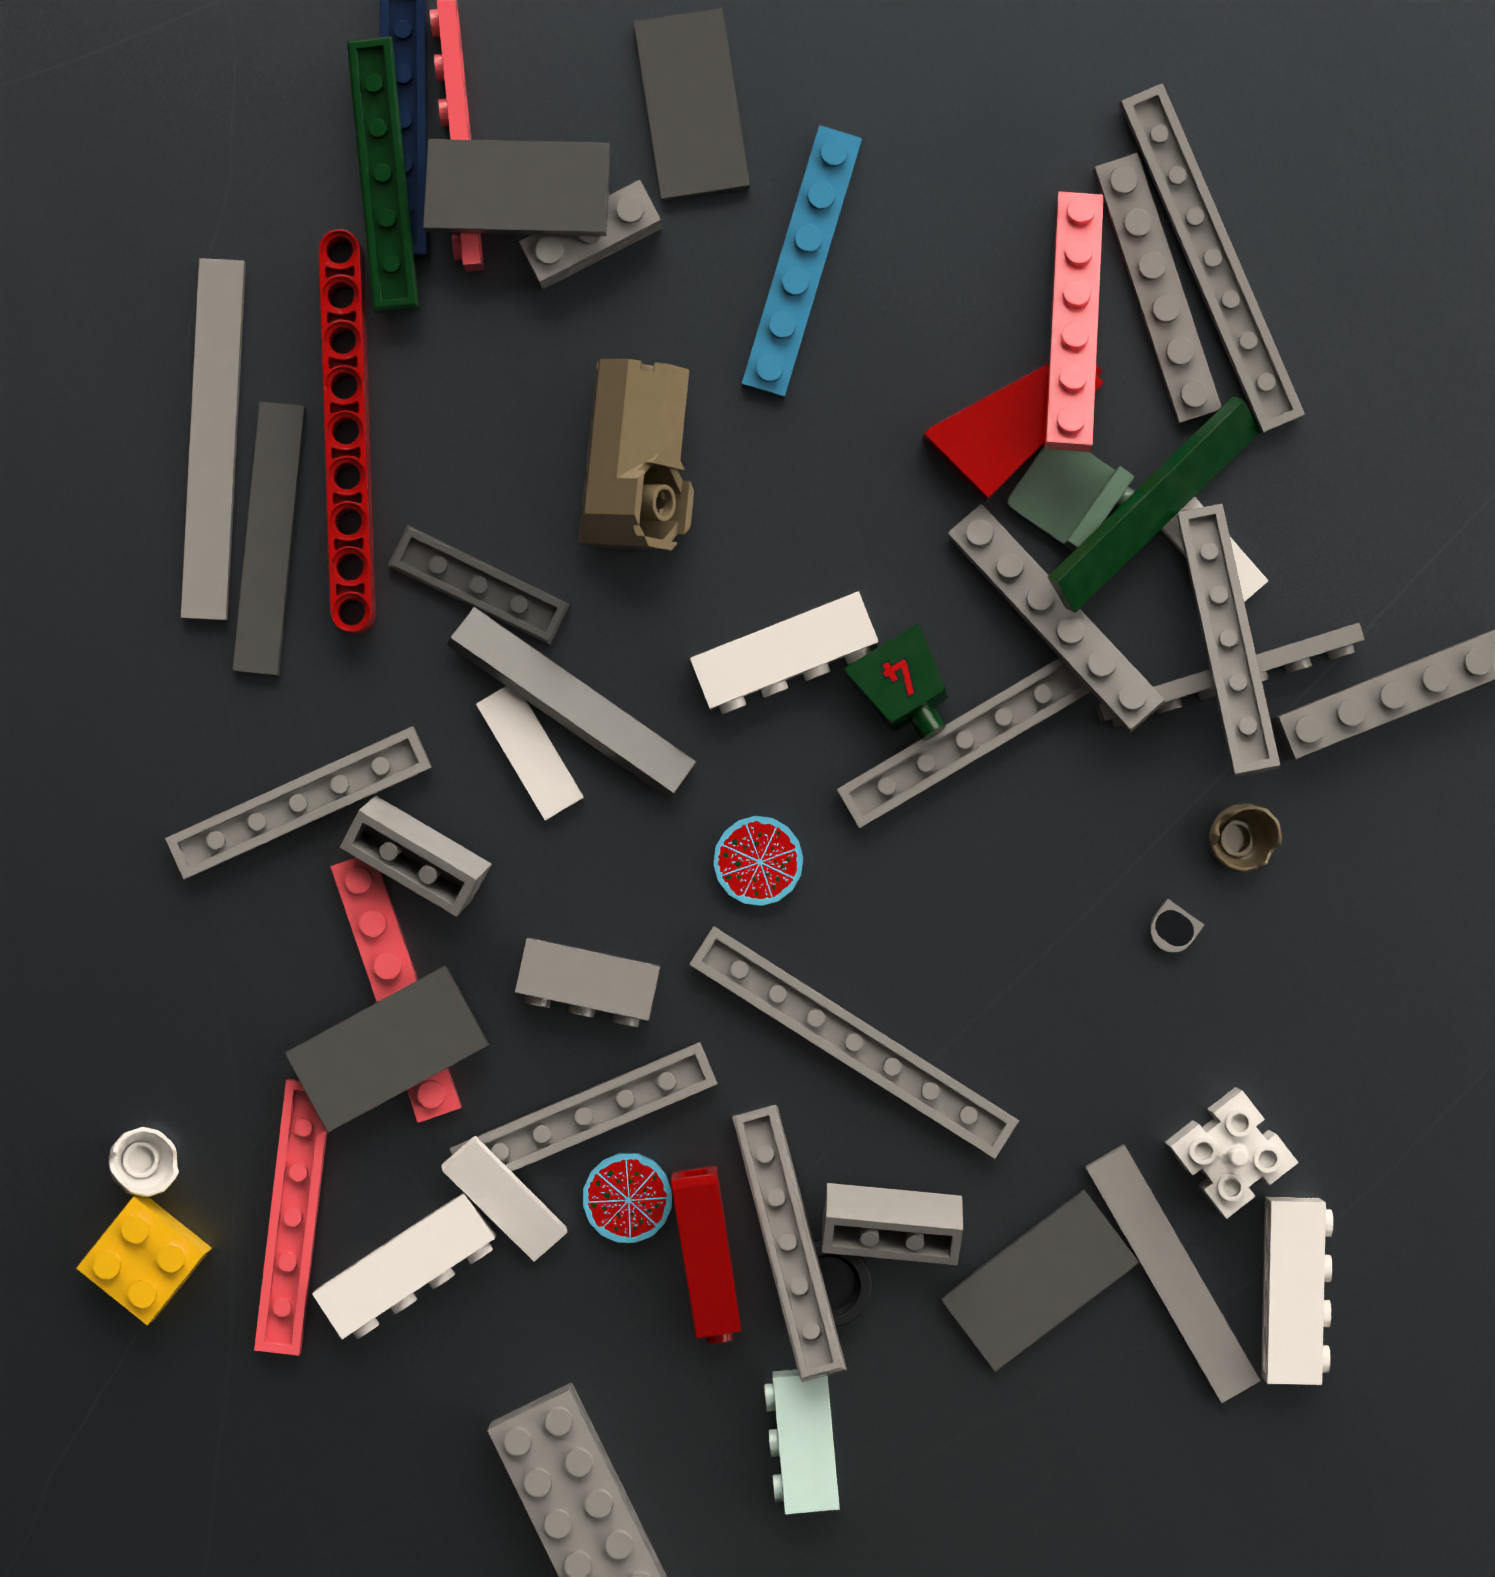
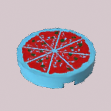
M753 816L738 820L724 831L715 847L713 865L718 882L728 895L744 904L763 906L778 902L794 889L802 873L803 854L799 840L789 827L774 818Z
M618 1153L601 1161L590 1172L583 1188V1208L589 1223L601 1236L617 1243H637L652 1237L665 1224L672 1209V1187L666 1173L653 1159L639 1153Z

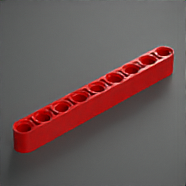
M336 229L325 234L319 245L330 613L332 621L338 628L349 634L357 635L369 630L375 622L376 616L365 266L363 249L355 236L347 230ZM342 242L352 245L353 253L348 261L345 263H334L331 261L330 253L335 245ZM343 287L351 288L355 294L352 304L343 309L334 307L332 305L334 292ZM343 332L354 334L356 344L353 350L345 354L334 351L333 343L337 335ZM353 377L356 379L357 391L352 397L347 399L336 397L335 385L341 378ZM344 422H354L359 428L358 437L350 444H341L336 438L337 429ZM345 467H356L360 471V481L357 486L348 490L340 488L337 481L340 471ZM350 511L358 512L362 519L360 529L351 535L343 534L339 528V521L342 515ZM351 556L360 557L363 562V572L354 580L344 579L340 571L342 562ZM359 601L365 609L364 618L356 625H347L343 621L342 610L349 602Z

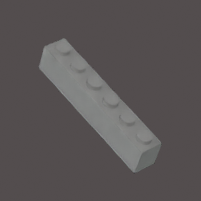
M1495 629L1271 718L1287 760L1297 759L1495 680Z

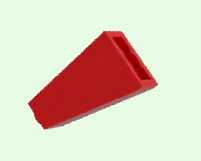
M1049 363L933 425L923 435L922 439L985 502L1045 443ZM1097 364L1095 377V393L1104 384V382L1098 377L1102 373V371Z
M717 1165L672 1172L671 1186L696 1339L706 1337L707 1344L734 1340L733 1333L742 1332Z

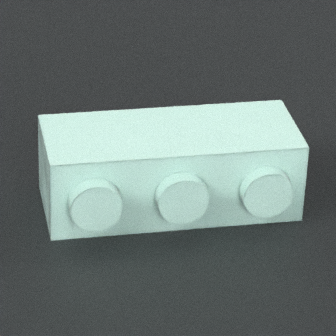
M798 1369L772 1371L773 1384H764L767 1412L776 1411L777 1429H769L771 1457L780 1456L781 1474L773 1475L775 1502H784L785 1514L839 1510L828 1376L801 1382Z

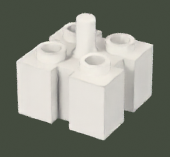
M1236 1087L1207 1109L1214 1118L1206 1125L1201 1127L1200 1124L1192 1120L1165 1141V1144L1186 1171L1194 1175L1201 1170L1205 1175L1206 1179L1198 1184V1186L1218 1212L1226 1219L1255 1197L1249 1189L1253 1183L1261 1178L1264 1182L1271 1185L1299 1163L1276 1133L1267 1130L1262 1134L1256 1126L1265 1120L1246 1094Z

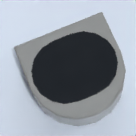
M1166 898L1151 920L1149 934L1152 942L1159 949L1166 952H1179L1185 950L1194 941L1204 927V924Z

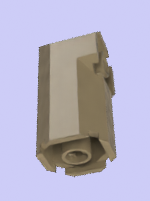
M600 359L596 363L578 538L579 544L600 548L671 551L677 544V542H672L675 536L684 535L691 527L694 489L690 481L682 480L678 470H685L680 459L689 369L654 362V366L641 364V360Z

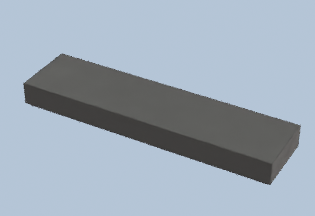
M407 525L388 564L389 567L473 608L475 607L481 612L551 645L570 604Z

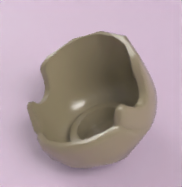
M1250 803L1234 804L1224 809L1215 818L1208 836L1212 855L1225 868L1240 872H1247L1259 868V866L1267 865L1274 850L1281 846L1282 834L1277 818L1268 809Z

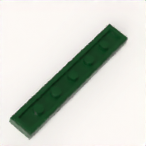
M388 36L348 40V61L373 311L378 313L418 309L420 307L393 38Z
M1233 396L1048 576L1049 581L1066 609L1076 613L1260 433L1243 399Z

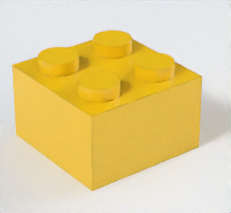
M134 1196L76 1269L148 1325L157 1318L212 1248L151 1198Z

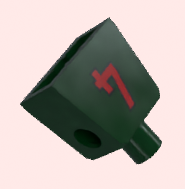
M918 624L844 668L850 683L892 730H898L911 722L922 741H926L945 729L946 726L934 707L948 698L947 692L924 634Z

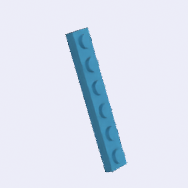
M820 125L818 127L742 380V386L785 398L861 146L862 138Z

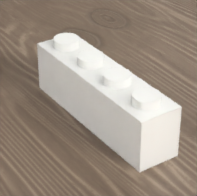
M858 591L691 657L690 660L710 710L719 707L721 714H726L747 705L744 697L760 690L763 697L766 698L788 689L786 680L803 674L805 681L812 680L831 672L828 664L844 657L848 665L872 652L870 647L877 645L879 641Z
M463 1192L317 1288L312 1295L341 1339H344L351 1333L354 1334L356 1339H359L379 1325L375 1317L391 1308L394 1314H397L417 1300L413 1292L425 1284L429 1283L431 1288L435 1289L455 1275L451 1267L463 1259L467 1258L469 1263L472 1264L491 1252L493 1248L489 1242L495 1239L497 1233L482 1210Z
M1265 1197L1261 1378L1267 1384L1322 1385V1373H1329L1330 1348L1328 1345H1323V1327L1329 1328L1331 1324L1330 1300H1324V1282H1331L1332 1258L1331 1255H1325V1237L1332 1236L1333 1213L1331 1209H1326V1202L1320 1198Z

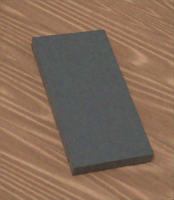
M723 8L634 21L661 202L750 188Z
M428 139L423 228L425 232L607 236L611 146L609 143Z
M445 965L285 1052L329 1133L485 1048L489 1043Z
M1083 1189L941 1296L940 1299L996 1372L1131 1270L1139 1261Z

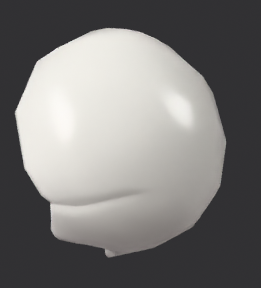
M140 1127L123 1133L111 1147L109 1171L113 1181L125 1193L144 1198L164 1192L176 1179L179 1173L177 1151L171 1140L167 1139L159 1130Z

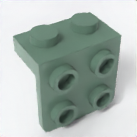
M1044 445L1008 497L1007 503L1013 511L1074 552L1103 523L1112 509L1116 511L1135 492L1128 487L1135 476L1121 466L1114 470L1090 452L1045 449Z

